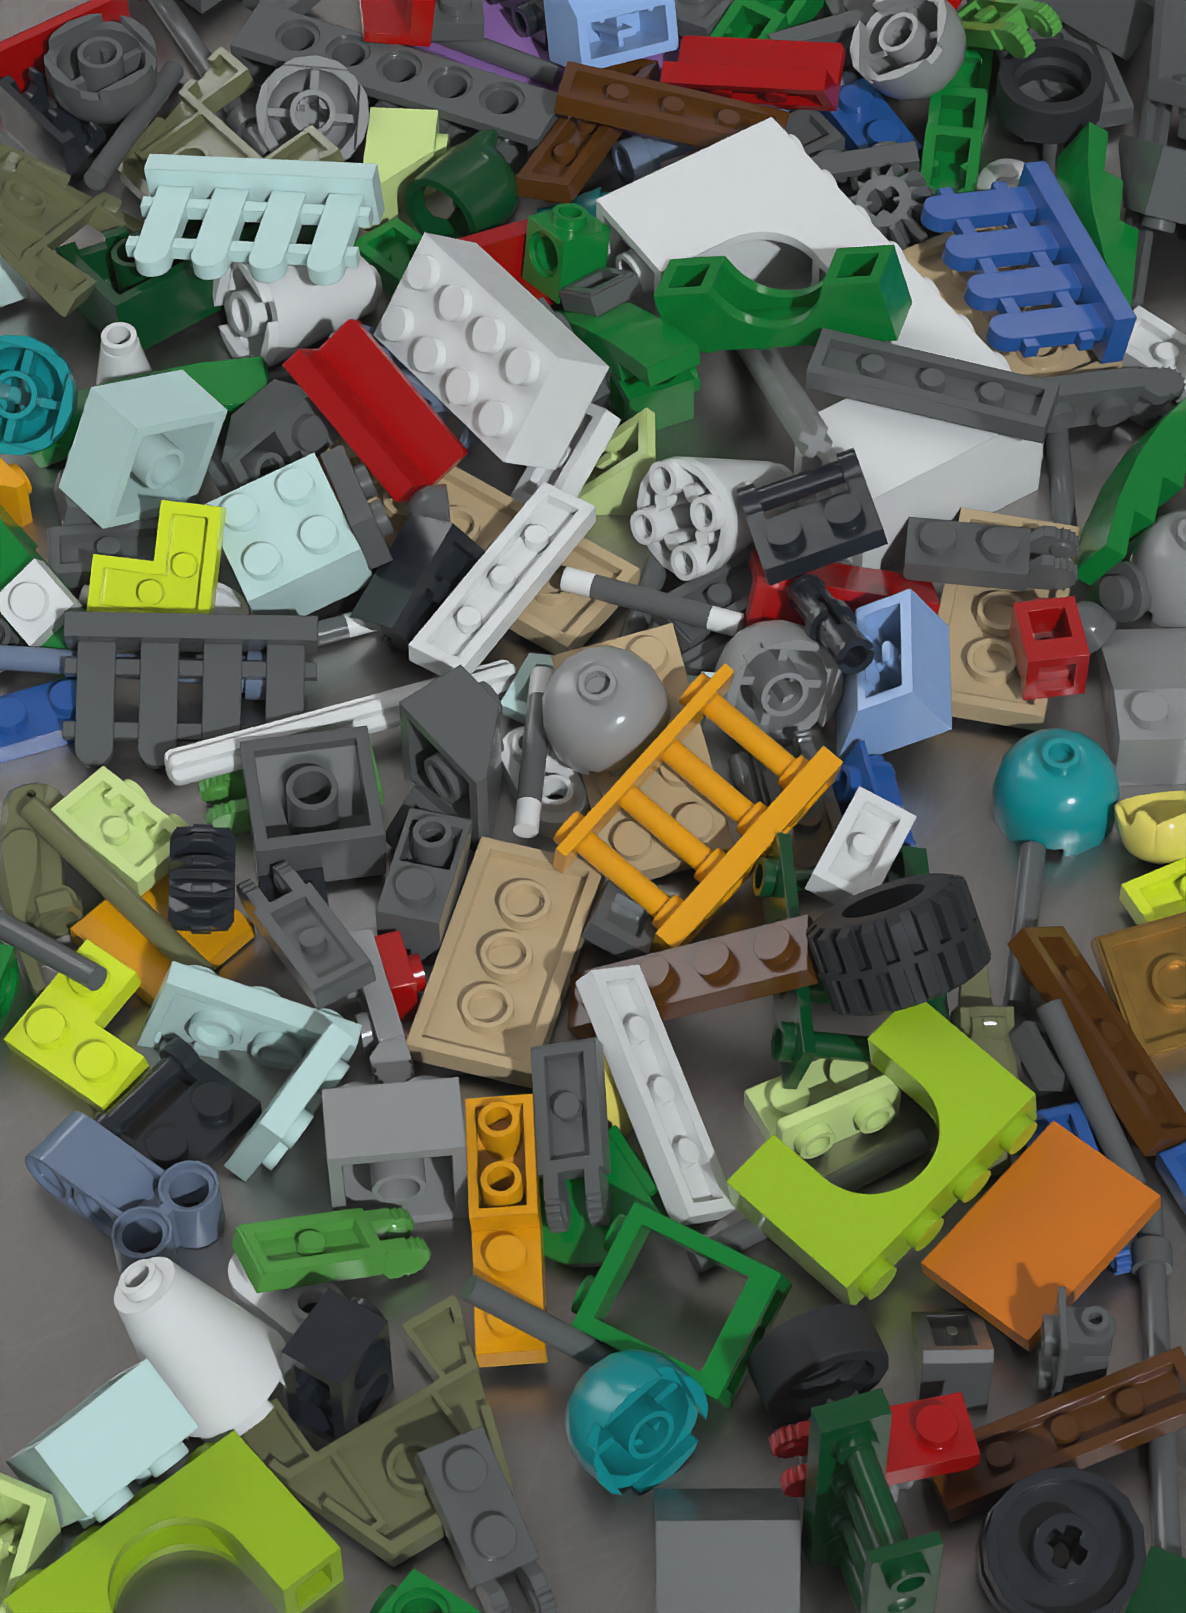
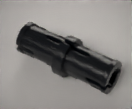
M808 574L797 578L787 591V596L790 599L788 602L805 621L807 635L811 640L818 641L825 647L835 660L837 667L843 673L856 674L865 670L874 658L875 653L873 650H870L874 646L857 628L854 612L844 601L835 599L825 587L823 580L817 575Z

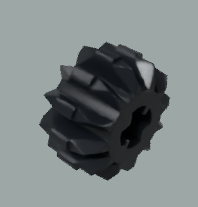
M193 823V826L176 827L171 834L168 920L175 930L191 931V934H211V932L228 931L233 924L236 837L230 828L213 827V824Z

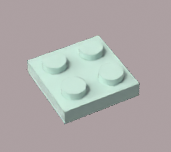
M334 1022L330 1024L293 1069L224 1165L227 1169L246 1182L261 1163L270 1170L275 1167L287 1149L294 1145L313 1119L314 1115L312 1114L322 1102L321 1089L335 1088L349 1069L350 1065L340 1058L353 1041V1036Z

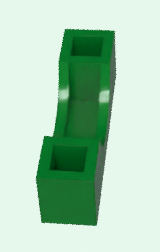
M894 244L837 248L825 278L813 286L798 290H781L759 284L741 273L726 256L670 259L653 295L661 319L698 343L699 352L702 353L753 348L767 350L773 347L807 345L816 347L823 328L882 342L896 341L899 338L912 305V299Z

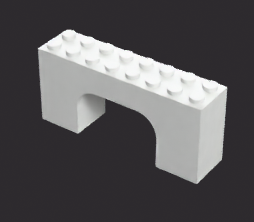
M772 117L596 199V218L610 227L606 267L637 273L643 293L626 302L632 303L659 318L661 317L653 295L670 259L726 256L741 273L759 284L781 290H798L813 286L825 278L837 248L894 244L912 299V305L898 340L885 342L1011 371L1006 359L999 352L992 351L975 333L968 318L962 314H957L940 296L934 282L928 277H922L906 260L899 245L894 241H888L872 224L866 210L860 205H854L838 188L832 174L826 169L821 170L805 153L799 139L793 134L788 135ZM846 398L818 412L828 427L827 434L833 441L828 453L818 451L813 459L806 458L795 445L794 475L838 460L836 453L854 447L888 544L844 560H848L853 566L883 570L905 558L909 517L958 522L961 507L995 512L1038 490L1044 442L1041 444ZM845 483L797 500L794 505L796 508L844 492L848 490L847 484Z

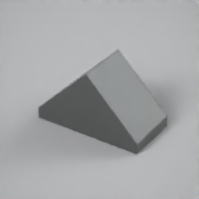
M974 1311L911 1312L916 1399L922 1400L962 1392L967 1411H987L994 1366V1348L983 1318Z

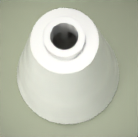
M363 257L360 259L358 268H346L345 274L340 281L326 286L317 285L310 280L306 265H288L286 274L281 279L263 283L252 277L249 263L231 262L225 275L213 279L212 296L214 307L224 305L228 324L218 327L232 358L240 359L262 356L267 362L268 368L291 357L299 348H307L326 338L332 332H336L348 319L359 320L372 313L382 294V282L377 269L369 265Z
M152 1257L136 1261L122 1273L114 1293V1305L140 1361L146 1358L150 1361L198 1424L199 1428L189 1436L199 1437L204 1443H217L233 1430L241 1436L262 1421L274 1408L268 1398L279 1380L285 1386L281 1351L285 1347L286 1342L275 1329L166 1257Z

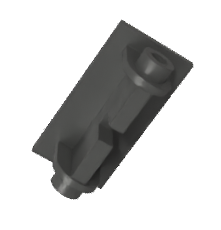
M1058 1286L1054 1314H1042L1041 1348H1037L1036 1388L1039 1391H1049V1399L1106 1376L1109 1364L1108 1356L1111 1353L1116 1330L1113 1316L1100 1306H1067L1066 1287Z

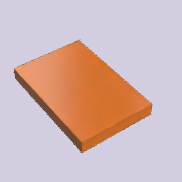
M1053 1120L921 1262L922 1271L929 1279L1024 1349L1030 1351L1041 1339L1042 1314H1054L1058 1286L1066 1287V1305L1071 1306L1160 1209L1161 1197L1151 1188Z

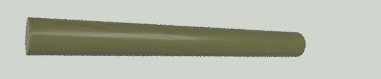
M34 798L25 805L21 811V817L169 961H175L187 966L199 965L212 971L215 970L212 964L40 798Z

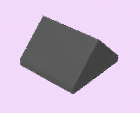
M782 1488L654 1489L656 1613H800L801 1519L797 1498H788V1495L784 1496Z

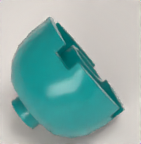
M2 335L0 336V454L27 456L49 448L68 431L77 412L78 387L70 365L54 347L31 336Z
M1065 728L1040 729L1018 740L1001 759L992 788L994 820L1007 839L1020 847L1025 842H1039L1047 849H1063V856H1074L1092 849L1103 841L1114 826L1116 818L1114 805L1120 800V789L1115 764L1098 742L1081 732Z
M627 1349L603 1358L591 1366L578 1380L567 1402L564 1425L571 1453L579 1464L612 1494L622 1495L618 1488L632 1486L641 1493L655 1488L674 1475L691 1456L699 1441L691 1434L696 1424L697 1414L706 1420L709 1407L704 1388L674 1361L660 1353Z

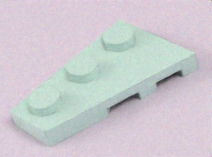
M172 961L142 1025L136 1046L160 1049L163 1038L172 1040L177 1037L186 1042L195 1043L193 1049L199 1056L219 1058L221 1050L233 1049L251 1052L253 1058L262 1066L293 1070L332 1022L354 1037L340 1058L348 1063L357 1047L362 1025L344 1019L333 1010L327 1008L318 1010L317 1008H311L282 998L271 989L259 986L249 987L220 977L209 968L199 965L187 966Z

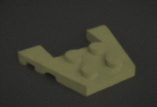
M221 46L207 59L211 68L198 82L197 80L190 79L178 92L182 101L165 120L158 116L142 133L116 172L121 182L142 201L144 196L150 197L144 172L149 154L326 162L345 161L339 148L313 125H310L263 158L223 123L215 113L252 88L255 83L249 69Z
M3 142L0 145V255L59 314L66 317L88 299L97 281L58 255L54 250L85 225H90L101 234L102 232L125 225L128 233L141 230L145 220L143 222L120 211L119 208L122 205V200L104 191L93 198L67 185L71 175Z
M454 1294L401 1324L402 1339L434 1382L319 1451L313 1450L277 1398L270 1401L274 1408L268 1415L240 1436L294 1497L393 1567L447 1536L416 1466L414 1456L418 1452L483 1426L512 1495H514L511 1473L491 1406L487 1402L480 1379L479 1366L473 1346L470 1345L466 1332L462 1309Z

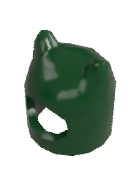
M494 128L481 130L466 141L447 150L406 187L404 201L407 214L416 230L422 236L425 232L458 239L500 227L511 218L520 197L516 174L496 148L499 135ZM427 186L438 189L452 198L454 211L448 219L433 216L425 206L424 191Z

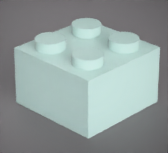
M184 370L91 387L84 404V410L72 447L68 453L67 463L59 488L103 529L132 523L136 520L158 517L161 500L195 504L228 410Z
M315 453L204 504L226 507L222 547L254 615L306 616L367 587L373 578L361 548Z
M146 1358L112 1377L8 1459L6 1463L20 1481L53 1495L60 1528L78 1521L83 1529H85L97 1520L100 1523L134 1496L127 1487L131 1481L135 1479L138 1484H141L151 1476L156 1478L182 1459L189 1452L182 1441L199 1426Z

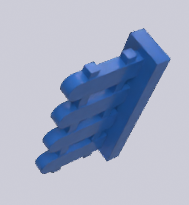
M1046 161L1024 163L1017 187L1009 188L1005 181L992 182L990 190L956 194L952 187L938 188L936 196L925 200L920 216L922 224L935 232L953 231L954 233L945 243L942 254L944 264L956 271L966 272L975 270L976 275H973L968 280L964 293L965 302L971 308L978 311L997 310L999 315L991 319L986 334V340L990 346L1003 352L1020 351L1023 358L1037 356L1039 348L1075 344L1078 351L1093 349L1101 364L1123 360L1137 317ZM1007 225L1009 228L985 232H976L975 230L978 228H987ZM1029 264L1031 267L1027 269H1018L999 272L997 269L1000 267H1009ZM1052 304L1054 307L1023 312L1020 310V307Z

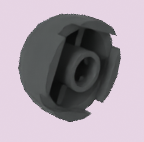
M102 13L88 14L68 21L53 32L48 40L49 51L46 55L44 54L47 82L58 104L76 119L88 123L93 121L97 125L121 122L134 107L149 99L157 86L158 75L156 42L149 30L134 19L120 15L121 23L113 21L103 22Z

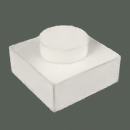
M35 558L0 592V613L30 647H41L64 624V611L77 612L82 607L45 562Z

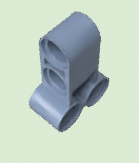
M71 1112L25 1156L27 1169L42 1188L112 1239L120 1277L134 1262L152 1257H166L180 1266L177 1249L180 1246L185 1248L208 1246L217 1240L224 1230L226 1218L217 1174L209 1165L200 1161L187 1160L175 1163L164 1171L82 1112ZM202 1202L197 1206L182 1207L187 1203ZM143 1248H155L154 1250L147 1253H135Z

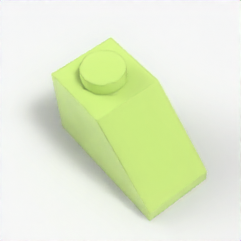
M370 107L363 163H372L378 166L385 210L380 225L372 224L371 228H362L363 230H374L405 211L404 197L406 187L450 149L449 134L439 133L438 110ZM427 186L424 191V198L435 192L436 189Z

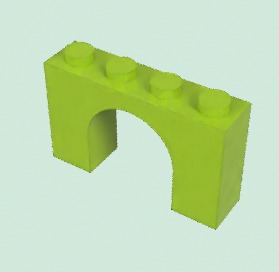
M927 1002L893 1012L867 1038L871 1064L923 1107L933 1119L940 1133L936 1151L921 1174L908 1184L885 1193L861 1194L847 1191L825 1179L773 1134L726 1181L732 1205L843 1304L857 1305L864 1296L872 1300L880 1295L896 1275L897 1268L894 1265L912 1247L916 1251L925 1248L941 1230L944 1224V1219L941 1217L958 1199L966 1203L974 1198L987 1183L991 1175V1171L988 1168L1005 1151L1010 1155L1018 1152L1029 1141L1037 1128V1123L1035 1122L1037 1119L1036 1094Z
M233 1430L217 1443L208 1442L198 1447L187 1458L183 1468L160 1485L154 1483L141 1489L130 1500L126 1510L103 1527L98 1525L85 1530L74 1540L69 1551L47 1568H37L25 1574L14 1585L10 1595L3 1599L6 1613H116L117 1603L125 1585L144 1565L169 1553L195 1550L213 1553L232 1562L250 1579L279 1613H301L344 1580L341 1548Z

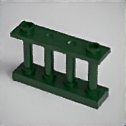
M778 833L766 857H760L754 868L753 890L756 896L762 897L765 925L800 916L798 894L818 896L805 889L814 869L794 867L791 834ZM901 846L882 884L906 877L930 874L926 848ZM819 977L818 984L773 994L776 1024L772 1033L771 1053L773 1060L779 1061L781 1064L783 1089L796 1090L814 1058L871 1063L867 1039L869 1036L814 1031L811 1003L830 1004L821 977ZM947 993L927 1001L929 1005L950 1021Z
M879 1388L812 1407L801 1545L810 1568L827 1563L839 1566L857 1613H935L944 1543L939 1530L910 1539L908 1537L885 1478L892 1411L883 1389Z

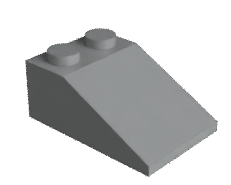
M1186 628L1115 629L1109 640L1097 650L1109 757L1115 764L1119 786L1186 784Z

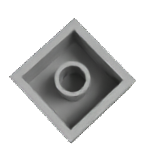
M419 1076L407 1082L374 1085L366 1082H352L340 1088L321 1089L332 1211L361 1207L364 1211L389 1208L390 1210L394 1207H402L403 1210L407 1209L414 1223L469 1218L466 1145L459 1077L438 1078L435 1076Z

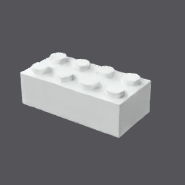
M425 232L374 333V336L503 462L556 470L609 369V366L477 243Z

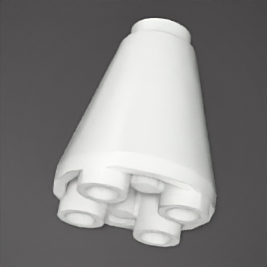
M673 456L657 461L651 465L641 481L637 510L633 512L630 520L631 531L634 538L640 544L647 545L664 568L673 572L679 579L690 581L721 568L754 541L736 489L754 483L755 488H759L793 476V473L786 466L771 461ZM796 501L764 512L766 519L789 511Z

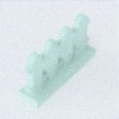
M149 154L144 172L150 197L144 196L140 205L142 217L147 218L140 236H129L125 247L127 256L134 257L137 271L147 277L160 276L171 268L174 259L192 260L195 275L205 280H213L225 275L231 262H245L250 264L252 277L259 282L269 283L281 279L286 274L288 265H306L309 278L313 283L323 286L332 285L343 278L346 268H358L361 256L359 247H354L359 228H371L372 224L380 225L385 208L378 166L372 163ZM188 219L203 220L197 239L182 238ZM245 222L260 223L254 242L239 241ZM302 225H318L312 244H296Z

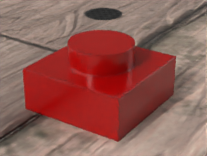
M400 930L374 936L401 1024L414 1021L418 1010L417 993L424 992L427 986L420 956L418 953L407 955Z

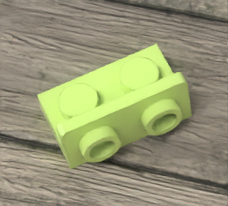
M104 766L51 808L65 824L140 896L169 873L170 836L176 827L189 826L178 815H166L153 805L147 794L137 783L130 779L122 781Z
M818 1059L811 1062L796 1090L783 1089L782 1075L745 1090L744 1106L765 1141L775 1134L800 1157L812 1159L825 1153L838 1141L859 1132L864 1134L873 1133L888 1125L894 1117L899 1116L902 1089L871 1063Z

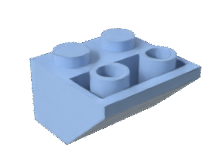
M543 0L550 61L566 67L567 62L572 61L593 67L605 68L679 49L675 0Z
M911 588L857 608L854 613L856 626L873 644L874 648L870 650H873L875 654L871 664L865 670L856 674L842 672V698L836 708V756L841 761H844L859 740L865 741L869 756L881 755L952 730L949 626Z

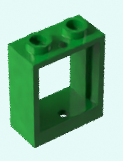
M634 1201L628 1215L619 1214L610 1226L603 1244V1250L608 1252L596 1277L589 1275L580 1285L571 1307L572 1313L576 1314L571 1325L619 1352L633 1349L664 1355L678 1364L704 1388L706 1398L730 1409L748 1374V1357L756 1344L769 1333L792 1284L782 1273ZM650 1232L747 1279L701 1371L604 1323Z

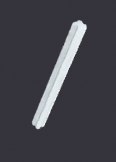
M502 659L478 666L472 673V676L478 683L481 681L487 682L500 699L504 697L516 677L517 670L514 664ZM439 677L170 749L164 755L167 775L175 785L182 786L241 770V741L367 726L368 733L372 734L400 726L399 702Z

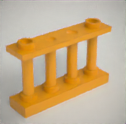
M726 663L722 665L712 678L703 672L689 685L679 699V703L684 706L681 712L586 816L579 811L574 812L553 837V841L559 846L555 850L552 866L561 874L581 855L654 917L651 924L658 929L650 948L654 953L690 944L752 875L757 860L760 857H766L777 834H788L835 782L843 764V761L824 745L810 761L803 755L796 759L729 703L723 696L729 690L735 671ZM705 716L780 778L777 785L783 791L769 807L761 801L753 804L681 743ZM663 762L738 824L735 831L742 837L727 854L719 847L712 851L640 790V787ZM621 808L696 870L693 877L700 884L685 901L677 894L670 898L597 836Z

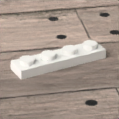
M543 482L409 643V660L440 676L460 664L472 675L595 524L596 506Z
M640 965L591 970L575 983L597 1038L603 1044L604 1056L669 1218L684 1226L722 1219L736 1210V1208L731 1203L726 1178Z

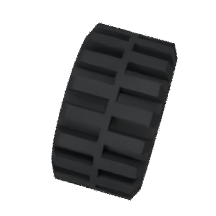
M930 873L906 877L858 893L825 911L810 925L805 933L832 1010L837 1012V1014L848 1016H874L891 1013L940 997L972 979L990 962L992 955L966 880L963 876L945 873Z

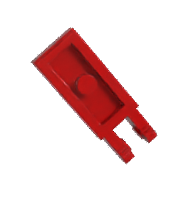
M962 1392L890 1406L892 1420L885 1476L888 1486L974 1469L975 1466H979L981 1454ZM810 1420L798 1422L796 1425L782 1426L780 1429L775 1430L773 1434H770L771 1437L768 1439L773 1456L784 1459L794 1458L795 1456H807ZM801 1463L798 1466H792V1468L786 1469V1472L781 1473L782 1477H779L784 1496L788 1495V1498L795 1497V1499L805 1497L807 1464Z

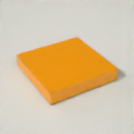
M168 873L141 897L171 925L168 920ZM105 899L70 928L72 942L81 947L86 939H88L134 970L142 982L134 993L148 1005L152 1006L172 962ZM236 908L234 909V922L228 931L211 932V934H191V931L176 930L214 966L215 970L255 937L254 923Z

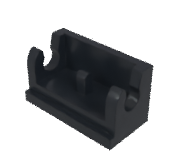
M33 66L29 68L28 77H30L31 83L29 88L22 94L19 93L20 89L10 75L0 79V110L3 127L38 160L71 175L67 185L72 187L84 180L85 173L107 144L105 131L93 121L89 123L87 129L75 117L67 113L48 93L46 78L37 68Z
M413 513L409 514L389 549L393 560L378 567L350 615L360 626L384 633L381 641L385 644L409 652V643L486 552L454 523Z

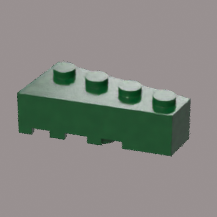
M188 219L182 238L197 239L203 220ZM245 222L239 241L254 242L260 223ZM125 225L102 232L104 242L79 250L75 241L57 247L55 251L58 255L97 281L88 299L77 307L76 310L100 333H102L106 326L112 323L124 322L132 325L137 332V337L143 351L224 308V305L214 307L212 296L213 280L197 277L194 273L192 260L174 259L171 268L160 276L147 277L141 275L137 271L134 257L127 256L125 245L129 236H140L142 229L128 233ZM302 225L296 244H312L317 231V225Z

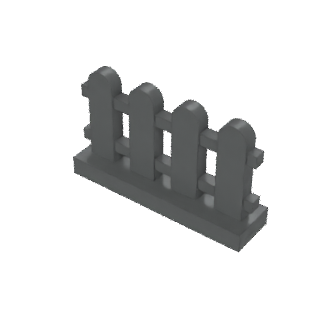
M64 611V639L68 649H78L77 658H65V677H77L76 721H63V740H75L76 755L79 761L89 768H101L111 761L114 754V741H138V750L143 763L152 769L166 768L164 755L168 750L177 748V742H200L259 726L241 724L242 680H266V723L303 714L305 681H317V662H305V654H318V616ZM117 650L141 651V659H117ZM248 650L267 651V662L242 661V652L248 653ZM180 651L204 652V660H179ZM116 678H140L139 723L115 722ZM179 679H203L202 724L178 723Z

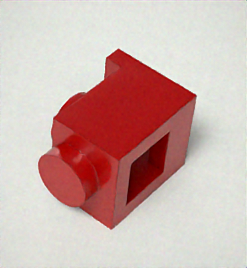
M1075 596L1051 599L1042 597L1013 603L1009 636L1022 683L1021 694L1023 701L1084 694L1090 652Z

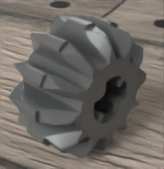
M894 162L886 175H882L878 168L871 166L869 175L871 179L866 183L852 180L851 189L855 196L848 198L854 205H860L866 210L872 224L888 241L896 242L904 250L929 239L925 232L929 229L922 224L920 216L925 200L936 196L933 188L926 186L927 182L921 173L914 169L906 174L903 167Z

